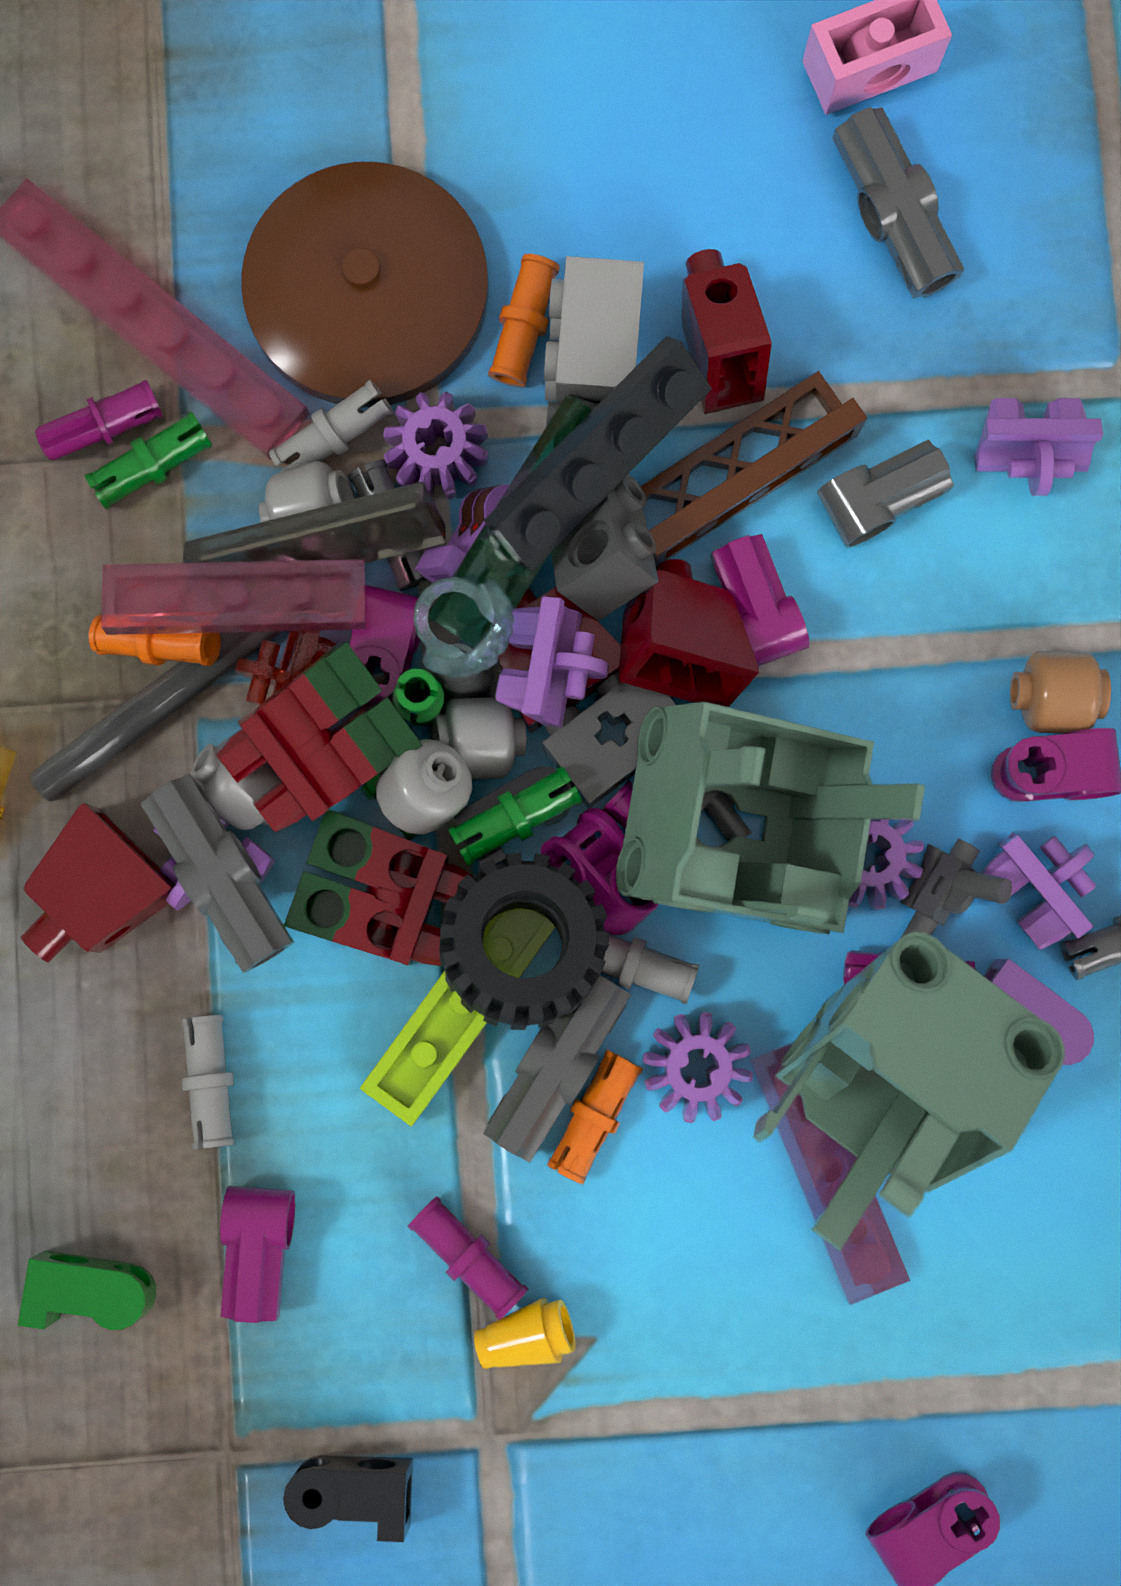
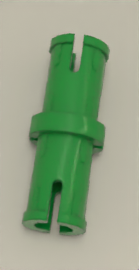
M192 411L186 414L187 416L146 441L141 436L130 442L133 447L131 450L94 472L84 475L89 486L95 489L96 493L94 494L106 510L153 480L157 485L168 479L165 474L166 472L203 450L213 447Z
M411 669L405 671L398 678L393 690V704L405 721L416 726H424L430 724L440 714L444 705V692L441 684L430 672L423 669ZM416 694L428 696L427 699L420 703L409 701Z
M564 767L557 768L555 772L513 796L508 790L497 797L499 801L497 805L477 814L456 827L452 826L448 829L456 845L477 833L482 834L481 839L460 850L468 866L517 836L521 841H524L533 836L531 830L533 827L555 817L574 805L578 806L582 803L576 787L567 790L553 799L549 797V793L572 781Z

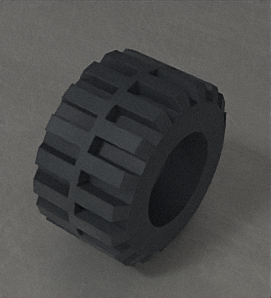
M521 853L506 854L505 862L495 865L493 859H490L479 865V871L476 875L471 877L467 874L460 881L456 894L453 898L449 897L444 909V917L440 928L439 954L441 966L444 967L446 974L445 980L451 992L456 991L460 996L461 1005L470 1013L475 1010L482 1014L484 1022L496 1027L497 1023L501 1022L510 1024L511 1030H525L526 1026L536 1024L541 1028L553 1024L554 1020L562 1015L568 1016L588 996L606 962L604 957L609 947V932L604 930V922L607 919L603 904L596 906L592 898L595 889L587 879L580 884L573 878L574 868L564 862L560 869L548 865L550 856L535 853L533 861L521 860ZM523 908L536 911L548 918L556 927L562 941L561 955L556 965L549 972L533 978L513 977L494 966L484 951L483 936L488 923L495 916L510 909Z

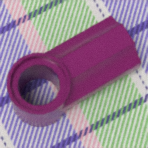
M762 534L747 535L733 540L711 553L710 558L721 587L734 597L758 666L809 648V635L802 613L795 599L791 595L786 596Z
M240 1186L227 1187L220 1220V1240L222 1245H226L220 1317L231 1319L234 1322L246 1323L277 1321L280 1317L285 1249L288 1250L290 1247L295 1221L296 1200L294 1190Z

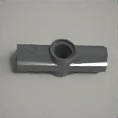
M870 106L851 115L846 122L835 128L832 139L859 190L857 201L865 227L875 241L881 242L884 240L913 299L930 296L958 279L964 271V267L937 216L939 205L932 180L921 165H911L882 107L874 109Z
M186 774L183 777L167 782L151 792L140 803L177 863L173 866V870L183 890L202 915L208 914L219 932L221 940L243 973H247L266 963L295 943L260 887L259 882L262 878L252 858L231 830L229 832L226 831L215 813L214 807L210 805L200 784L196 782L192 775Z
M600 975L588 996L580 1002L573 1012L566 1017L562 1015L555 1019L551 1025L541 1027L515 1070L519 1075L508 1093L503 1096L489 1119L488 1126L483 1134L497 1145L530 1163L565 1104H572L600 1056L596 1052L607 1034L613 1029L631 994Z

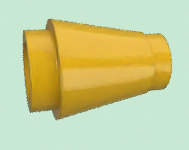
M542 1297L503 1317L501 1320H497L485 1328L475 1330L474 1332L476 1353L484 1369L561 1363L562 1355L575 1352L576 1349L572 1321L568 1309L561 1299L548 1302L545 1297Z

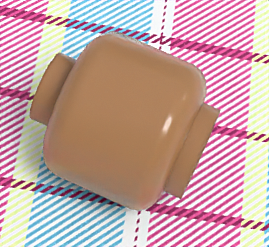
M1037 651L1027 660L1023 672H1014L1010 683L1011 708L1013 710H1021L1023 720L1031 731L1064 734L1091 729L1097 719H1104L1106 717L1111 700L1110 676L1107 669H1100L1096 659L1091 654L1083 652Z

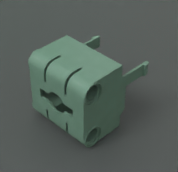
M707 702L654 707L645 716L638 737V761L623 848L619 854L616 868L617 888L624 896L650 900L653 903L743 917L768 922L774 926L807 932L830 934L831 931L844 933L849 899L861 884L871 819L920 820L925 785H873L869 776L873 741ZM711 790L721 791L734 801L737 811L765 816L762 840L733 836L728 843L720 847H710L703 844L697 838L703 795Z
M912 932L902 936L822 1004L813 1020L804 1028L785 1054L781 1062L782 1066L775 1076L789 1087L773 1111L769 1110L758 1119L753 1138L761 1142L769 1137L799 1094L802 1098L806 1119L857 1157L823 1213L819 1215L812 1228L815 1233L833 1247L841 1250L888 1174L890 1176L878 1195L904 1215L910 1217L922 1202L925 1191L930 1192L1012 1151L1054 1077L1062 1067L1065 1058L1064 1043L1059 1033L1051 1024L1037 1017L944 947L938 939L927 933Z

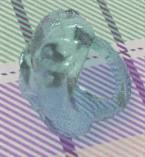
M448 577L433 582L423 590L415 604L413 622L417 636L426 646V652L422 660L425 668L452 678L470 677L471 674L478 675L483 670H488L498 662V656L507 650L509 637L514 633L512 625L515 622V617L513 615L514 607L510 602V598L496 580H489L484 584L478 585L468 579ZM451 591L466 594L474 600L483 616L491 622L490 628L468 653H464L458 647L439 640L430 630L427 620L428 610L433 601L441 594Z

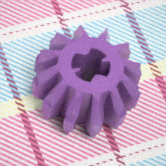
M446 391L439 398L438 406H430L427 395L420 392L416 396L418 411L413 413L407 407L398 405L395 415L401 426H390L384 429L383 436L385 442L393 446L384 454V459L388 468L400 469L396 480L401 488L411 487L419 481L418 492L420 498L429 500L433 495L435 485H442L445 497L453 499L456 497L454 481L458 478L465 485L473 487L478 480L471 466L487 465L489 460L488 451L479 445L488 439V431L484 424H472L476 413L475 408L470 403L462 405L453 411V396ZM436 437L445 438L447 446H440L436 455L427 454L425 446H433Z
M872 819L870 821L867 845L875 843L879 847L881 852L877 854L875 861L880 868L876 873L874 865L863 869L861 884L849 899L848 907H858L863 900L865 891L868 902L873 910L885 908V889L898 900L904 899L909 895L907 886L898 875L912 879L921 877L923 869L915 863L906 861V855H913L924 850L922 841L914 840L904 844L901 835L911 829L913 826L912 821L900 820L892 827L888 825L889 820Z
M700 1013L696 1034L691 1033L689 1022L685 1015L678 1014L673 1019L680 1038L674 1041L667 1032L660 1028H657L652 1034L654 1039L667 1047L668 1050L665 1056L654 1052H645L643 1054L642 1061L645 1064L661 1066L664 1069V1073L647 1078L644 1081L647 1090L652 1091L670 1084L672 1088L662 1097L659 1107L664 1112H669L675 1107L681 1097H684L682 1115L685 1122L693 1123L695 1121L698 1102H704L706 1113L712 1121L719 1120L722 1116L721 1109L715 1099L717 1096L722 1094L729 1103L735 1106H739L743 1101L741 1095L728 1087L731 1079L741 1082L752 1081L753 1073L751 1071L732 1067V1061L745 1058L751 1053V1050L747 1044H737L728 1049L724 1047L736 1031V1027L730 1022L722 1025L713 1038L709 1037L713 1023L711 1013ZM700 1049L699 1055L704 1058L710 1053L714 1066L705 1070L707 1081L695 1085L696 1080L691 1076H688L684 1081L680 1068L689 1064L688 1052Z

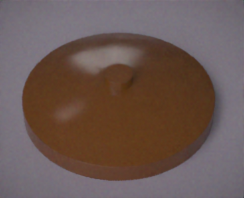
M369 161L338 164L309 174L286 189L271 203L255 226L247 244L242 266L241 290L247 320L259 346L272 365L287 380L314 397L338 404L371 379L382 392L363 406L372 407L385 398L390 405L410 400L420 392L425 393L445 380L463 362L475 344L484 323L489 297V279L485 252L475 225L467 212L450 193L433 180L413 170L389 163Z

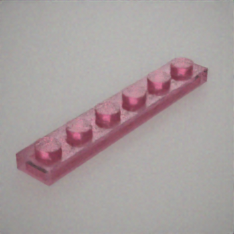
M28 178L0 207V239L269 460L271 459L269 450L273 447L276 448L289 439L309 416L310 413L302 402Z

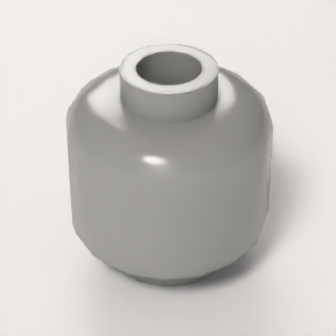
M313 461L271 476L265 488V501L259 504V516L264 530L271 538L278 537L287 548L294 552H300L344 538L349 531L351 519L357 516V502L353 488L345 473L341 470L334 471L322 461Z
M496 697L452 698L445 704L442 714H439L431 722V740L442 741L453 747L466 761L472 775V780L504 778L511 771L515 756L525 755L527 736L524 719L513 718L511 708L497 702Z
M230 737L217 747L213 744L205 746L193 764L191 775L200 784L210 805L214 807L218 818L240 830L253 829L259 824L268 825L253 805V802L281 782L267 762L237 783L215 754Z
M431 739L420 740L423 746L417 750L406 751L399 758L395 756L390 766L381 771L376 783V797L382 813L394 826L407 833L423 835L439 830L467 805L472 792V775L463 757L453 747L442 741Z

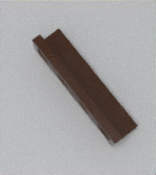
M817 371L643 484L641 488L645 494L646 501L652 498L677 503L675 514L649 530L657 547L656 552L653 554L655 566L657 567L663 561L671 559L858 437L867 420V416L854 397L842 404L822 374ZM813 393L827 412V415L805 429L789 427L793 406ZM784 412L781 425L769 423V421ZM752 432L779 437L777 447L755 462L750 463L737 460L741 440ZM733 445L730 458L717 456ZM705 465L728 470L726 480L704 495L686 494L689 475L700 466ZM682 479L679 492L665 490Z

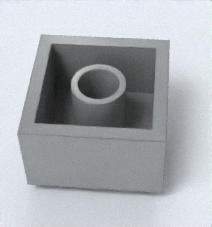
M566 256L564 279L552 278L549 307V318H551L550 340L555 341H547L544 366V380H546L545 400L567 403L568 395H572L593 403H600L636 367L644 262Z

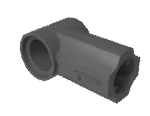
M928 439L868 469L867 465L850 469L824 484L817 491V494L845 547L850 548L883 532L896 522L895 518L949 492L954 485L950 476V467L940 448H936Z

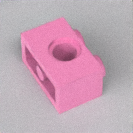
M873 0L812 24L802 62L824 113L828 115L938 72L952 33L937 0Z

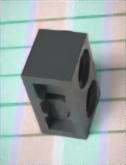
M630 474L551 552L557 591L597 621L659 582L653 557L657 547L651 532L647 528L643 507L646 505V497L639 483Z

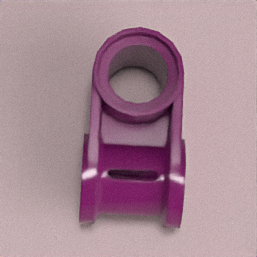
M367 584L362 588L354 614L352 637L349 646L371 675L374 673L376 666L381 667L382 672L389 681L387 685L378 684L382 691L360 707H365L379 695L388 697L393 704V690L397 680L405 671L410 670L413 656L418 649L426 621L428 599Z
M1094 728L1060 735L1033 736L1022 739L1013 747L1005 749L995 758L991 767V779L994 788L1002 797L1014 802L1064 798L1065 800H1088L1121 794V767L1116 729ZM1023 761L1025 766L1035 767L1037 777L1032 779L1030 773H1020L1018 763Z
M591 807L579 815L577 825L562 837L553 836L545 841L541 846L540 853L541 855L550 856L547 864L560 869L563 862L565 863L569 859L572 863L569 866L575 869L573 878L580 884L587 879L595 889L592 898L596 906L600 904L604 906L607 919L604 922L605 932H609L611 935H624L639 925L659 904L653 903L650 900L629 897L633 904L631 905L622 899L616 883V868L625 835L617 822L608 813L599 808ZM601 832V837L597 839L594 833Z
M953 1472L943 1476L940 1480L908 1501L886 1510L869 1525L865 1536L897 1586H934L951 1570L980 1551L987 1549L996 1540L1000 1530V1516L994 1502L988 1497L986 1489L975 1477L966 1473ZM963 1502L974 1513V1516L967 1521H963L954 1510L958 1504ZM979 1529L980 1533L978 1535H975L974 1532H976Z

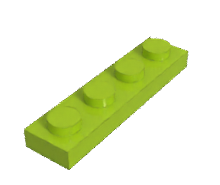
M523 908L510 909L498 914L488 923L483 936L484 951L489 960L499 970L513 977L520 978L556 927L548 918L536 911ZM445 971L359 1088L411 1127L421 1116L487 1024V1022L483 1021L484 1016L475 1010L470 1013L461 1005L460 996L456 991L451 992L445 980Z

